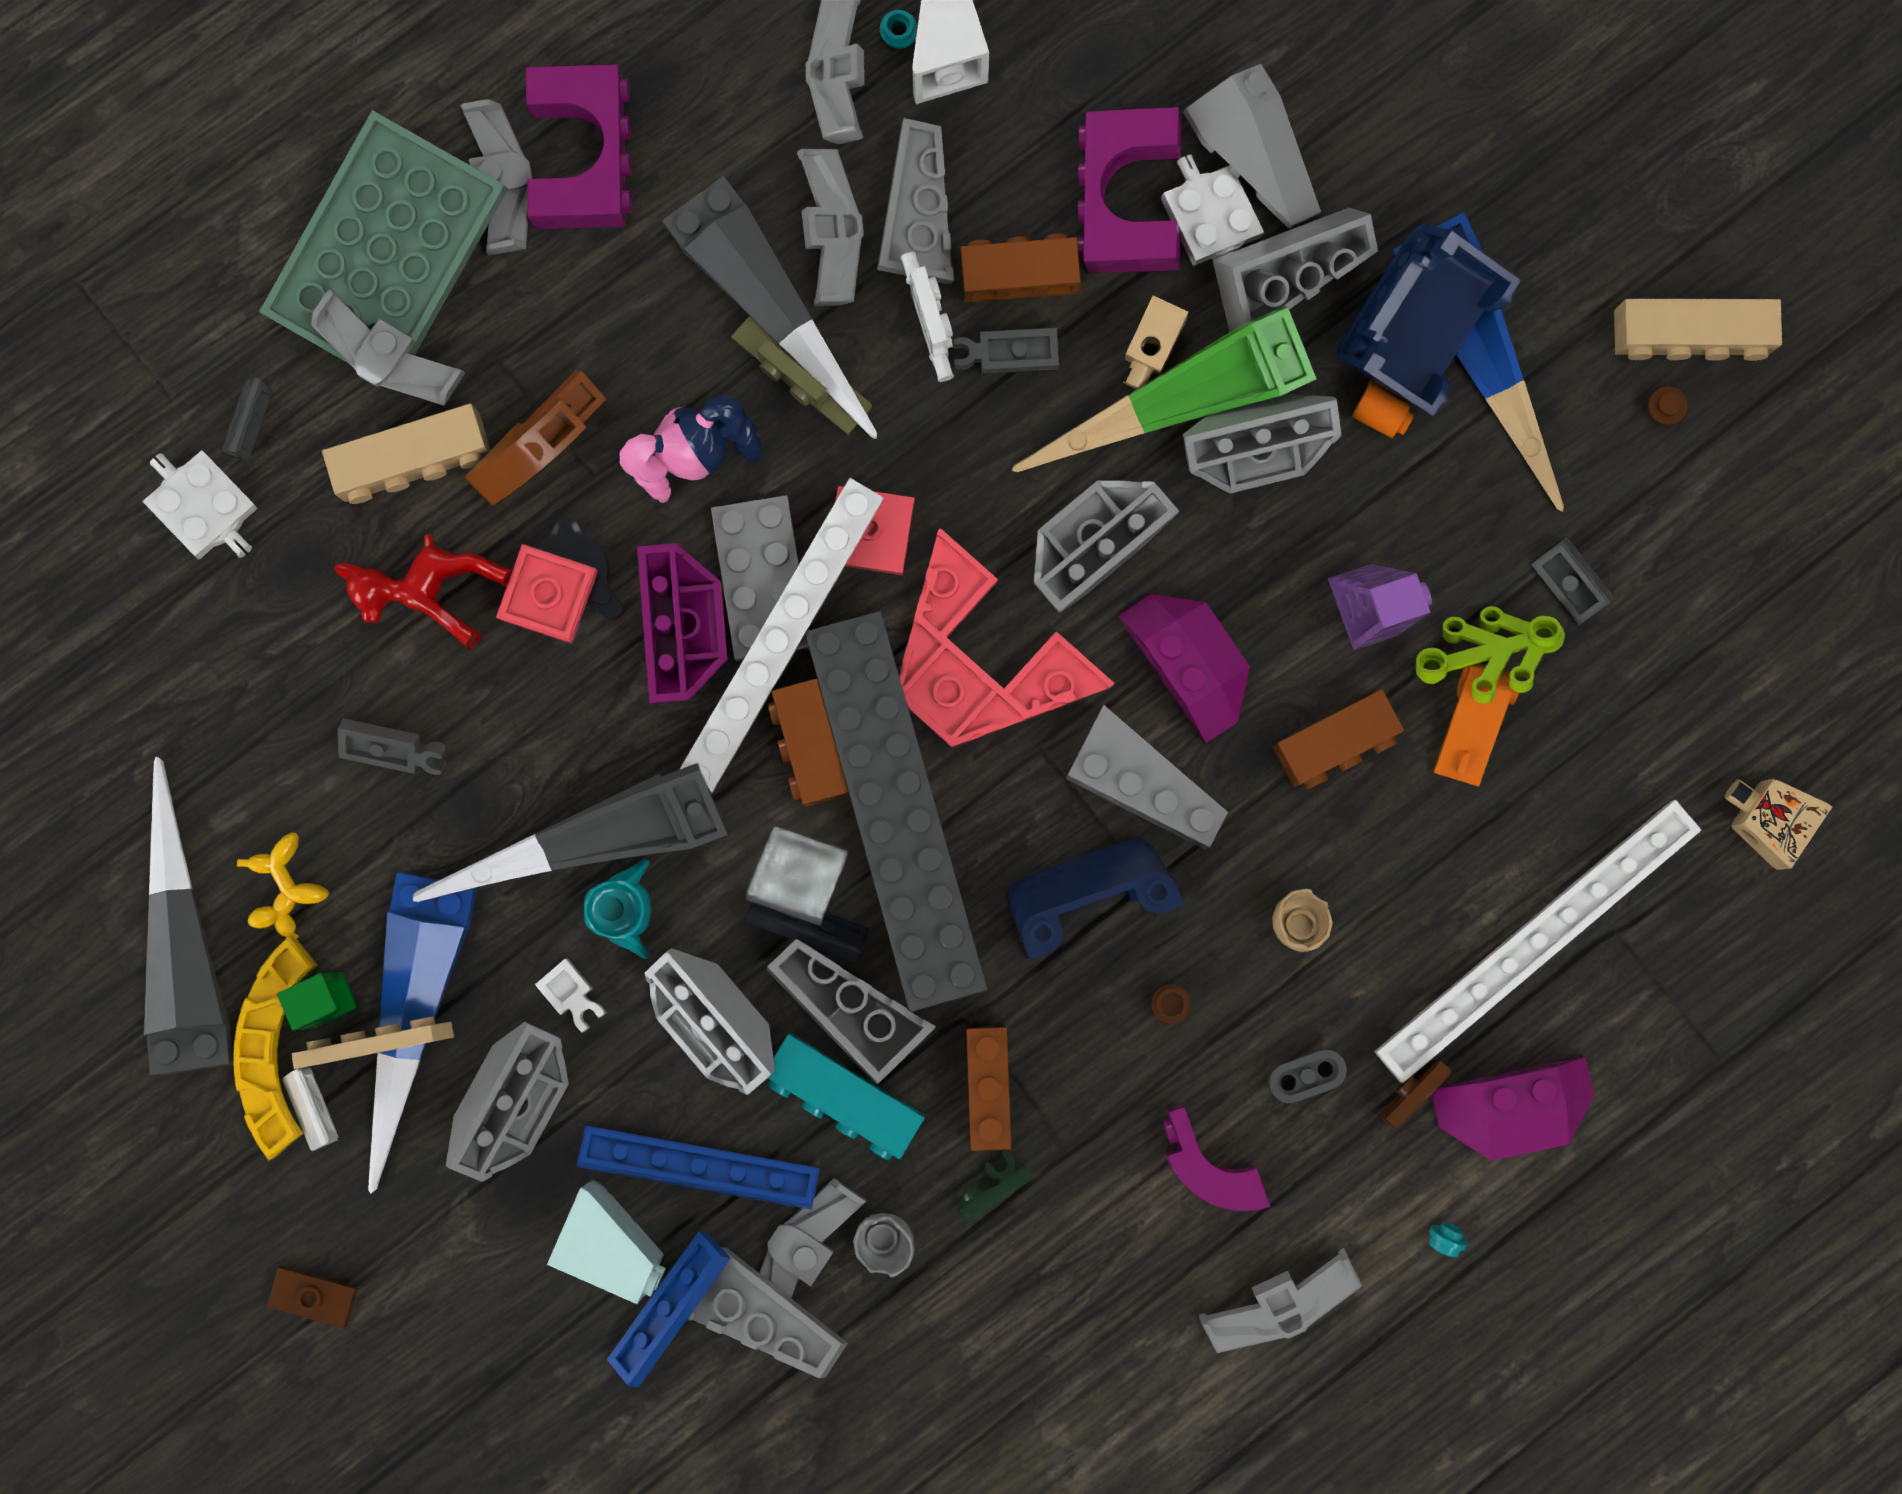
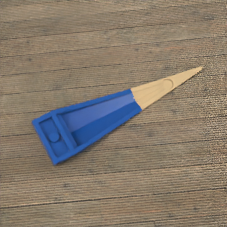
M1464 212L1437 226L1452 230L1484 253ZM1402 245L1393 249L1395 255L1397 254ZM1502 309L1494 312L1484 310L1456 355L1556 508L1563 512L1564 505Z

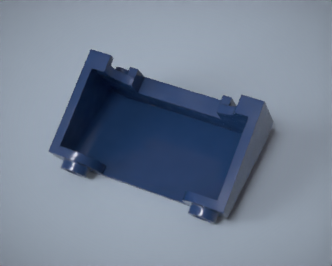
M1422 224L1409 234L1342 339L1337 350V358L1424 413L1434 416L1437 410L1446 404L1450 395L1449 381L1442 377L1484 310L1494 312L1507 307L1513 300L1515 289L1521 280L1452 230Z
M1130 839L1014 881L1008 888L1006 898L1026 958L1031 960L1048 954L1060 945L1063 930L1058 915L1127 891L1131 902L1139 901L1143 908L1156 914L1184 906L1176 883L1153 846L1143 839Z

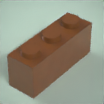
M1051 234L1046 236L1044 240L1029 241L1027 237H1013L1007 239L1006 243L991 244L989 240H975L969 242L968 246H961L964 303L1079 293L1081 281L1077 237L1067 238L1065 234Z
M818 679L772 691L774 701L767 704L773 725L781 724L785 738L778 740V745L783 762L791 761L795 776L788 778L794 801L801 799L803 805L808 807L850 795Z
M1381 689L1278 742L1272 747L1293 787L1295 788L1304 783L1308 790L1328 780L1326 771L1339 765L1343 772L1363 761L1360 756L1361 753L1373 748L1376 754L1394 746L1397 744L1394 736L1404 732V729L1384 691Z
M966 1027L971 1151L1011 1149L1007 1027Z

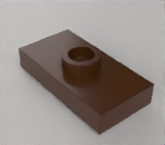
M1432 1060L1416 1077L1412 1075L1404 1083H1400L1395 1090L1399 1095L1378 1116L1388 1126L1399 1128L1451 1075L1452 1071L1442 1061Z
M281 1266L277 1270L267 1307L345 1328L348 1325L358 1287Z

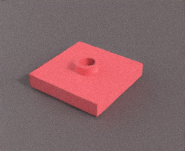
M838 486L836 501L844 487ZM875 492L882 496L884 500L845 567L903 575L915 498Z
M522 544L496 618L572 644L598 570Z

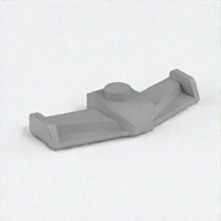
M821 0L810 54L806 62V83L811 91L822 137L824 140L836 144H843L863 138L849 90L864 86V50L858 44L849 45L857 6L861 0Z
M485 99L461 104L463 113L483 154L482 157L469 159L470 166L499 181L508 188L489 222L486 253L490 256L526 249L528 229L527 179H533L530 162L525 158L500 103Z
M800 149L797 155L803 164L817 206L806 207L802 210L805 248L821 249L814 306H840L852 303L855 296L861 238L864 236L862 215L858 212L838 150Z
M330 289L325 293L313 311L311 326L356 370L359 377L376 387L383 386L444 406L465 375L461 369L408 354L415 344L413 338L380 318L372 330H370Z
M833 1178L815 1195L812 1210L801 1208L788 1221L778 1226L767 1243L768 1250L760 1274L790 1298H792L798 1278L811 1286L834 1252L833 1249L822 1242L857 1211L867 1199L836 1178Z
M1342 1248L1338 1251L1339 1254L1297 1286L1289 1271H1286L1252 1287L1258 1304L1210 1315L1205 1313L1199 1314L1201 1324L1215 1351L1221 1353L1277 1339L1294 1337L1306 1331L1308 1326L1360 1289L1362 1284L1345 1249Z

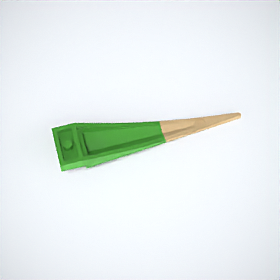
M1282 306L1257 319L1245 322L1013 466L1012 471L1020 472L1140 434L1282 396L1316 380L1317 378L1288 307Z

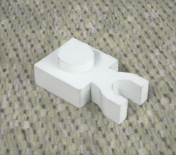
M564 959L535 984L560 1015L564 1014L567 1010L572 1012L574 1024L581 1033L590 1028L583 1020V1013L587 1009L593 1010L598 1018L603 1017L607 1013L599 1003L593 1002L585 996L593 988L569 959Z

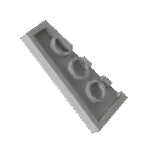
M906 118L902 121L877 270L906 276L900 257L909 252H916L919 266H925L928 278L936 277L937 282L952 285L954 274L951 267V238L948 231L947 195H945V167L941 126Z
M727 1247L722 1248L731 1259L687 1320H694L714 1332L725 1334L741 1341L743 1345L766 1352L774 1356L775 1359L817 1378H826L848 1343Z

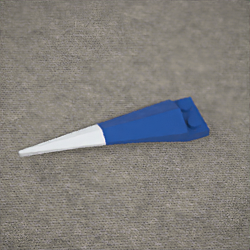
M397 872L390 911L387 912L379 1027L399 1024L400 1030L404 1031L411 1029L410 1021L428 1017L436 1018L470 927L477 887L416 902L413 901V894L441 879ZM426 1043L379 1052L377 1055L368 1185L370 1194L378 1187Z

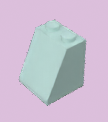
M595 1180L580 1188L547 1265L636 1304L645 1295L651 1297L653 1291L657 1290L666 1270L665 1267L660 1265L664 1256L662 1251L607 1189Z

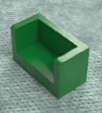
M343 972L319 973L277 993L292 1031L317 1028L358 1007Z

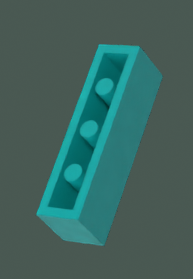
M793 1033L787 1035L774 1057L775 1072L768 1077L770 1079L767 1085L769 1088L788 1098L790 1093L804 1100L801 1105L803 1109L822 1119L824 1114L838 1121L835 1126L837 1130L854 1140L858 1134L872 1142L869 1147L870 1150L888 1161L892 1155L898 1159L902 1157L925 1119V1115Z

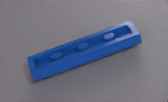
M698 1231L606 1359L628 1386H640L731 1259L708 1233Z

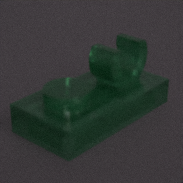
M1002 1151L1004 1158L1008 1162L1007 1167L1002 1171L995 1170L989 1161L985 1163L989 1176L999 1180L993 1184L989 1183L984 1188L978 1183L960 1196L963 1202L958 1205V1212L967 1224L1033 1178L1024 1162L1015 1168V1160L1010 1151Z

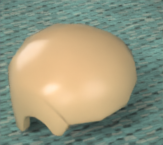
M1310 889L1295 890L1288 893L1277 903L1272 916L1273 930L1277 938L1287 947L1299 952H1308L1319 948L1329 938L1333 924L1328 903L1315 896Z

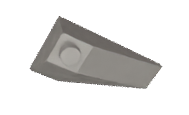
M1262 64L1230 76L1183 111L1201 144L1211 154L1216 151L1231 165L1228 170L1236 178L1241 175L1256 190V197L1286 227L1290 229L1317 217L1321 213L1281 96Z

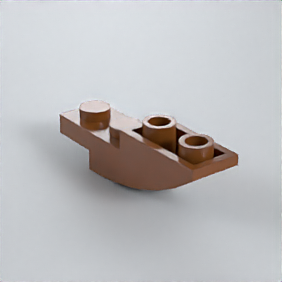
M575 370L523 424L516 423L464 478L490 505H495L536 475L573 442L586 428L583 423L606 398L581 370Z

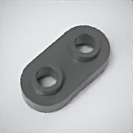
M1320 1049L1276 1065L1269 1073L1268 1088L1277 1100L1284 1103H1295L1337 1088L1346 1077L1347 1067L1344 1059L1338 1053L1328 1049ZM1326 1061L1330 1064L1331 1071L1327 1076L1322 1077L1318 1073V1066ZM1285 1075H1291L1294 1080L1292 1088L1284 1090L1280 1083Z

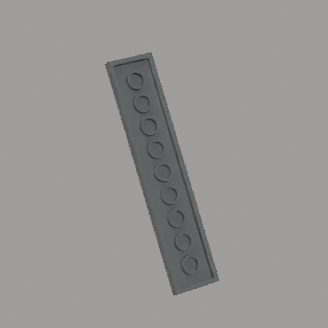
M881 611L806 631L805 634L909 1011L914 1012L985 992L987 987Z

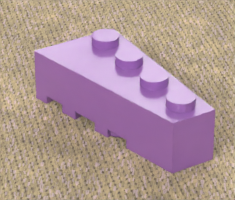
M1369 564L1328 578L1353 650L1396 637L1430 613L1429 606L1432 605L1431 594L1426 583H1420L1417 573Z

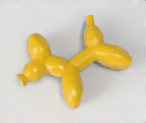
M291 832L283 836L275 844L270 855L257 854L249 859H238L237 867H248L250 870L260 874L271 873L281 891L275 898L273 906L256 908L249 915L248 924L258 929L268 928L274 924L276 931L281 936L286 938L288 936H295L297 939L299 935L294 933L296 930L295 921L289 913L293 910L296 903L314 904L325 900L329 896V891L323 886L313 883L295 885L285 865L294 856L298 848L299 836L296 833Z

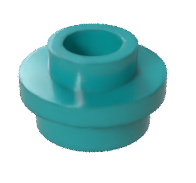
M893 10L883 17L880 23V35L886 45L895 49H903L910 46L916 39L917 22L910 13L903 10ZM895 27H903L906 30L903 35L892 33Z
M1442 1222L1441 1225H1431L1429 1229L1431 1237L1428 1243L1432 1248L1454 1258L1459 1256L1460 1251L1466 1250L1468 1241L1463 1237L1464 1232L1459 1227L1448 1222Z

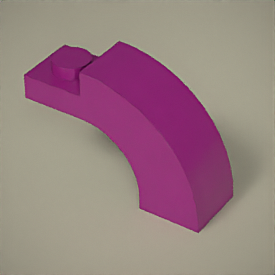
M1177 1105L1166 1109L1169 1119L1162 1121L1170 1144L1177 1142L1178 1148L1166 1151L1164 1154L1173 1172L1187 1188L1206 1202L1228 1210L1253 1211L1270 1207L1256 1167L1251 1164L1238 1169H1225L1209 1163L1198 1147L1185 1107Z

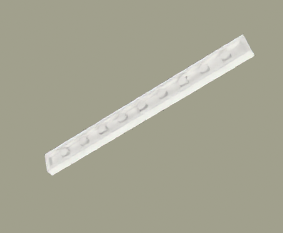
M851 478L846 483L680 768L683 769L699 763L711 794L884 500L882 496Z
M1676 800L1670 801L1374 1051L1397 1080L1404 1083L1697 835L1701 829Z

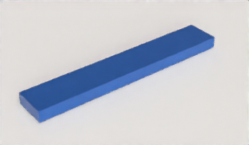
M585 1126L577 1160V1166L580 1168L810 1210L813 1208L820 1168L592 1126Z

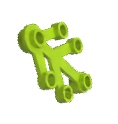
M1489 606L1480 613V628L1466 624L1459 617H1450L1443 623L1442 636L1447 642L1456 644L1466 640L1480 646L1446 655L1445 652L1437 648L1424 649L1416 658V674L1423 682L1435 684L1444 679L1449 671L1489 660L1481 677L1473 681L1471 691L1472 698L1476 702L1489 703L1495 698L1496 683L1513 653L1527 650L1520 666H1516L1511 670L1509 686L1512 690L1519 693L1528 692L1533 687L1534 671L1545 653L1555 652L1563 645L1565 633L1560 623L1553 617L1539 616L1530 623L1505 614L1498 607ZM1495 618L1497 621L1491 622L1486 619ZM1451 628H1457V629H1459L1460 631H1459V632H1451L1449 629H1451ZM1504 629L1517 635L1505 638L1494 633ZM1525 677L1528 680L1518 681L1516 678ZM1484 687L1488 688L1490 691L1481 692L1478 689Z

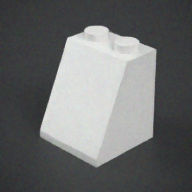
M921 0L912 66L913 95L916 104L988 83L989 50L973 0Z

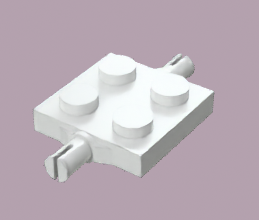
M1191 154L1177 161L1186 181L1183 185L1164 192L1161 200L1171 221L1177 220L1180 240L1193 266L1237 251L1244 244L1261 238L1264 231L1239 179L1228 170L1231 165L1213 173L1200 174Z
M916 252L903 254L900 258L907 276L906 283L911 287V295L929 350L930 360H932L938 381L950 380L954 377L948 360V348L953 347L951 339L953 333L947 313L939 314V311H942L940 304L941 293L936 277L928 278L925 266H919Z
M202 450L184 466L177 469L162 453L156 455V457L165 468L154 458L150 461V465L155 468L164 480L160 487L142 502L198 560L213 547L225 542L239 558L244 557L246 554L236 543H239L248 553L251 551L252 546L237 531L240 529L243 521L258 508Z

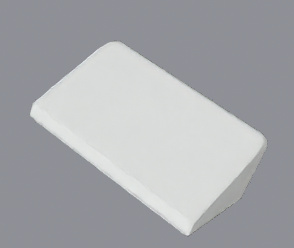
M306 1067L290 1072L283 1078V1083L311 1151L338 1141V1134L312 1069Z

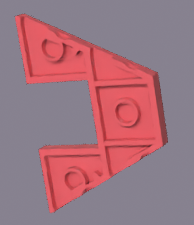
M940 528L937 532L899 674L908 709L953 748L1107 690L1114 685L1112 680L1057 631L1005 688L1000 686L953 644L947 637L998 583V579Z

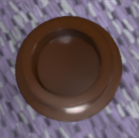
M1666 386L1652 393L1648 400L1647 408L1650 417L1658 424L1673 425L1683 419L1687 412L1688 403L1685 395L1679 389Z
M1166 984L1154 992L1151 999V1008L1154 1015L1160 1021L1175 1024L1187 1017L1191 1008V1000L1186 990L1175 984Z

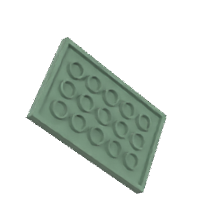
M372 110L259 312L347 362L311 326L313 311L325 293L330 289L370 330H372L380 318L413 338L415 344L408 354L415 355L508 188L499 181Z

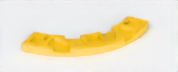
M288 936L273 951L257 973V979L251 988L248 998H245L234 1040L233 1066L236 1090L240 1092L242 1105L246 1113L244 1118L247 1126L268 1160L276 1158L303 1134L287 1107L279 1081L277 1065L278 1040L285 1015L277 993L304 981L318 967L295 936Z

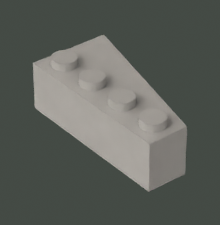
M1348 207L1214 259L1213 264L1229 332L1245 322L1257 319L1282 306H1287L1288 309H1291L1302 300L1311 299L1320 292L1319 288L1334 278L1338 280L1378 252L1371 214Z
M1105 705L1101 708L1066 777L1067 780L1203 849L1211 847L1228 813Z
M798 939L794 940L767 966L766 970L874 1084H878L936 1028V1026L910 1012L906 1007L891 1000L872 988L868 983L842 969L841 966Z

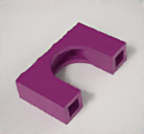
M618 65L526 67V105L533 119L580 118L596 125L604 135L602 153L594 166L585 173L571 178L527 179L528 218L535 229L626 227V213H632L631 190H625V176H631L632 174L631 156L629 152L625 153V139H631V123L629 115H624V102H630V83L628 78L623 79Z
M1179 107L1086 112V125L1079 127L1080 149H1085V163H1079L1078 167L1079 186H1085V200H1078L1079 224L1084 223V237H1078L1077 240L1079 261H1084L1088 273L1180 270V231L1177 220L1147 222L1123 220L1114 215L1107 208L1104 201L1109 180L1123 166L1140 160L1181 159V117Z

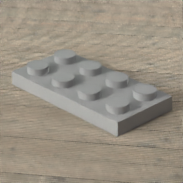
M787 495L711 508L735 661L744 660L799 566ZM806 634L796 651L810 649Z

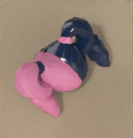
M727 395L717 396L710 399L704 405L702 411L694 407L675 408L666 414L654 435L640 434L629 439L620 451V465L627 474L634 477L635 481L653 499L664 503L669 500L671 494L669 480L666 478L667 472L688 480L703 479L708 474L717 470L722 464L726 442L733 441L744 458L754 462L758 461L761 457L760 449L762 443L756 435L757 428L750 418L746 416L739 400Z

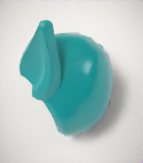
M643 859L634 866L619 872L607 882L592 887L584 899V921L586 926L595 934L606 937L614 944L630 950L643 959L649 958L650 953L640 940L639 935L648 927L652 912L649 893L639 883L650 865L647 859Z

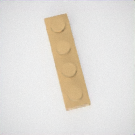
M428 1017L410 1021L411 1029L401 1031L399 1024L375 1028V1037L366 1038L365 1031L340 1035L342 1042L340 1044L332 1045L331 1038L306 1042V1051L291 1053L294 1069L454 1038L452 1023L435 1024V1018Z

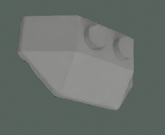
M1284 394L1207 415L1183 434L1190 473L1201 477L1230 494L1305 475L1324 455L1329 446L1342 436L1338 404L1335 397Z
M1097 480L1038 530L1034 584L1059 613L1087 595L1143 548L1179 513V510L1155 482Z
M671 948L644 973L646 981L650 984V997L656 1019L707 1079L727 1087L739 1089V1092L748 1095L775 1072L769 1024L718 964Z
M523 1022L492 1045L454 1114L446 1166L449 1169L483 1182L492 1177V1174L510 1167L531 1154L569 1085L562 1053V1043L558 1036L530 1023Z

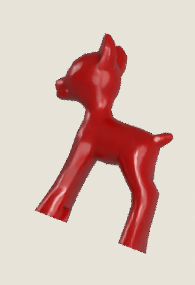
M429 533L424 536V548L417 554L403 579L395 580L377 569L362 568L347 562L337 564L334 567V570L347 580V594L354 605L362 612L364 622L378 623L385 606L394 600L404 604L411 610L420 611L430 616L456 637L466 648L469 647L471 650L478 644L481 633L454 616L435 599L443 581L472 572L507 587L513 571L469 551L461 554L445 551L435 545L433 537Z

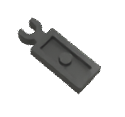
M1057 328L980 332V343H974L965 337L953 340L954 349L964 348L969 352L967 358L954 360V366L959 370L969 369L974 363H981L982 373L1059 369Z
M344 718L338 726L339 758L415 774L420 766L430 774L440 775L446 766V761L439 759H442L447 746L440 742L421 744L419 734Z

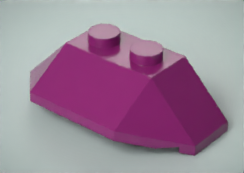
M677 543L637 547L649 703L691 700L728 660L721 581Z
M1150 594L1118 615L1204 744L1238 722L1250 666L1206 602Z
M1578 1057L1440 1086L1431 1096L1438 1127L1493 1161L1569 1145L1594 1098V1092L1586 1057Z

